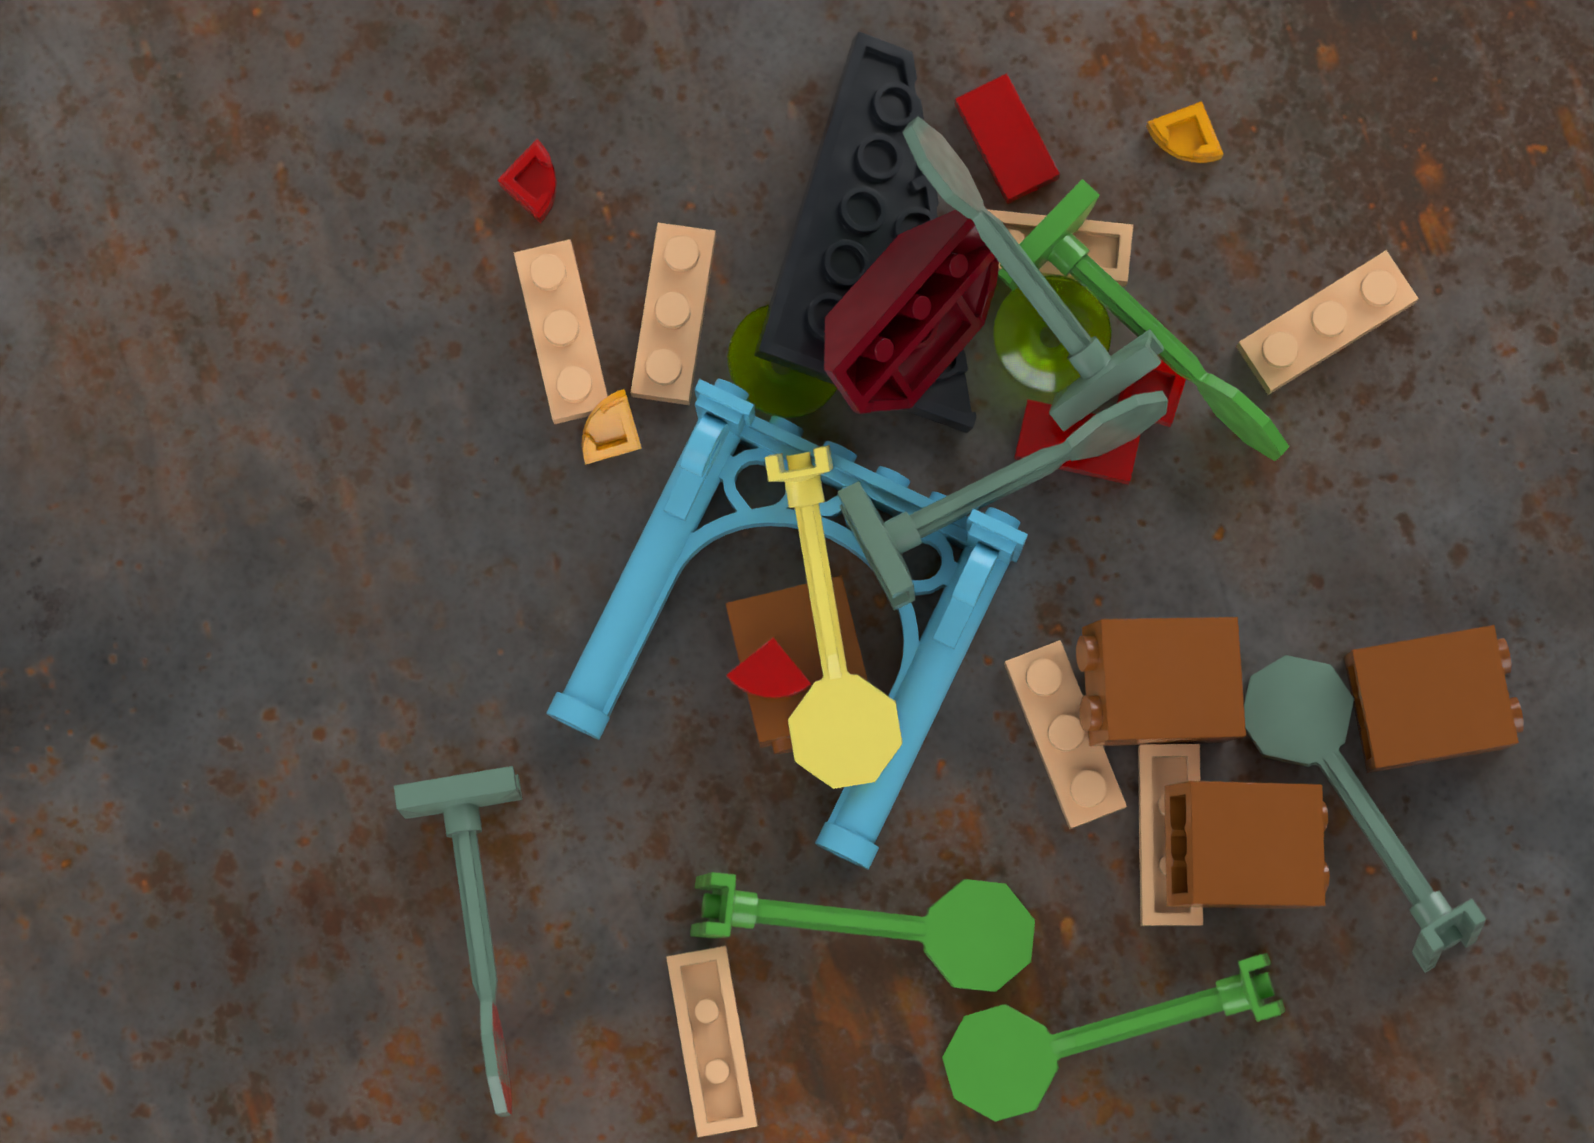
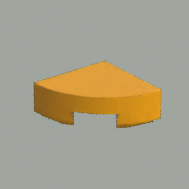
M1202 101L1147 122L1146 128L1158 146L1178 159L1194 163H1208L1222 159L1223 151Z
M625 389L619 390L603 399L589 415L582 434V452L585 465L642 449Z

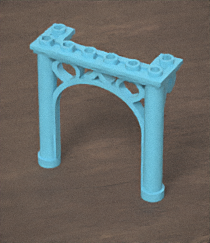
M699 379L694 389L697 399L695 408L698 421L563 693L556 692L546 712L547 715L593 738L600 740L610 720L609 716L679 575L689 561L713 541L739 530L765 526L798 529L795 510L788 506L786 492L783 498L774 505L751 509L736 489V479L742 469L750 465L766 467L765 457L783 453L785 470H788L786 456L810 452L812 466H815L813 449L820 446L801 438L804 430L786 419L773 415L770 421L767 422L755 416L754 404L746 401L749 393L726 380L717 379L715 384L711 385ZM825 441L823 445H830L833 469L820 475L821 482L840 491L859 481L874 506L895 517L905 511L910 515L946 497L944 494L932 491L930 497L927 498L908 489L910 480L898 472L878 466L875 473L854 463L857 455L847 448L831 441ZM739 443L751 449L745 450L733 457ZM722 482L724 484L725 496L735 510V513L720 517L697 530L719 483ZM838 495L827 502L819 503L825 538L845 547L870 567L846 519V527L829 520L842 514L839 507L842 503ZM988 507L985 514L972 509L969 517L965 516L921 538L924 544H929L938 551L942 564L937 574L930 579L912 580L915 596L932 594L942 587L944 590L920 640L912 603L897 609L903 631V658L898 676L888 696L896 701L903 743L875 782L844 787L828 822L824 823L815 842L817 846L869 870L879 850L875 842L1010 562L1017 563L1022 553L1028 534L1018 530L1020 521L1013 516L992 507ZM950 544L963 549L957 562H954L953 550Z

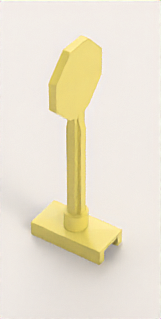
M830 445L813 449L815 466H812L810 452L786 456L788 470H785L783 453L765 457L769 482H785L789 508L795 507L823 671V678L814 682L788 719L794 759L800 766L831 788L836 789L875 782L903 742L896 701L860 675L850 674L847 670L819 503L825 502L820 475L833 469Z

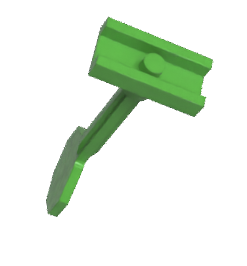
M1082 179L1019 245L1038 270L1049 261L1064 276L1071 274L1137 337L1150 329L1164 347L1163 352L1157 356L1178 375L1194 383L1216 417L1245 444L1271 460L1276 461L1289 448V445L1272 420L1240 390L1215 375L1207 373L1197 357L1087 255L1090 250L1073 235L1084 223L1100 196ZM1000 264L1002 268L998 272V277L1011 290H1016L1018 288L1017 284Z
M711 872L696 877L695 889L712 891V894L704 893L702 902V917L710 919L709 922L691 924L690 937L708 939L730 937L731 927L753 929L755 923L919 941L923 944L924 953L952 988L990 992L999 990L1031 963L1035 919L1005 883L963 879L927 909L924 917L758 899V895L755 892L736 890V875Z
M1265 953L1238 961L1240 974L1217 980V987L1057 1034H1051L1045 1025L1007 1004L966 1015L963 1017L942 1057L954 1099L995 1122L1038 1109L1059 1069L1058 1061L1062 1057L1224 1011L1226 1016L1251 1009L1256 1021L1281 1015L1286 1011L1282 999L1264 1004L1263 999L1275 996L1268 972L1256 975L1254 971L1255 969L1271 965L1269 955Z

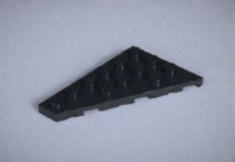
M858 32L853 38L754 356L835 385L824 370L826 315L899 234L938 217L937 206L939 200L937 190L918 167L903 135V131L909 122L917 116L922 120L924 119L922 103L915 90L917 74L912 51L862 32ZM962 350L912 408L902 410L965 433L973 429L976 421V412H972L965 376V373L968 371L965 351Z

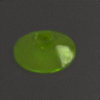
M1057 275L1044 276L1090 337L1096 336L1109 352L1112 331L1105 306L1074 279ZM1018 287L1009 293L997 312L993 331L996 353L1006 371L1019 383L1037 391L1060 392L1081 376L1067 359L1070 353L1062 343L1057 347L1050 348L1041 342L1040 333L1050 327Z
M769 304L757 308L739 323L729 342L727 361L733 383L749 393L747 402L754 404V408L768 415L781 418H797L815 412L829 401L836 392L837 387L789 369V374L780 375L773 370L770 361L754 356Z

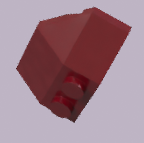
M953 210L899 234L826 315L824 370L853 412L865 414L872 411L912 408L984 326L997 286L999 261L981 239L974 221L971 218L968 219L959 211Z

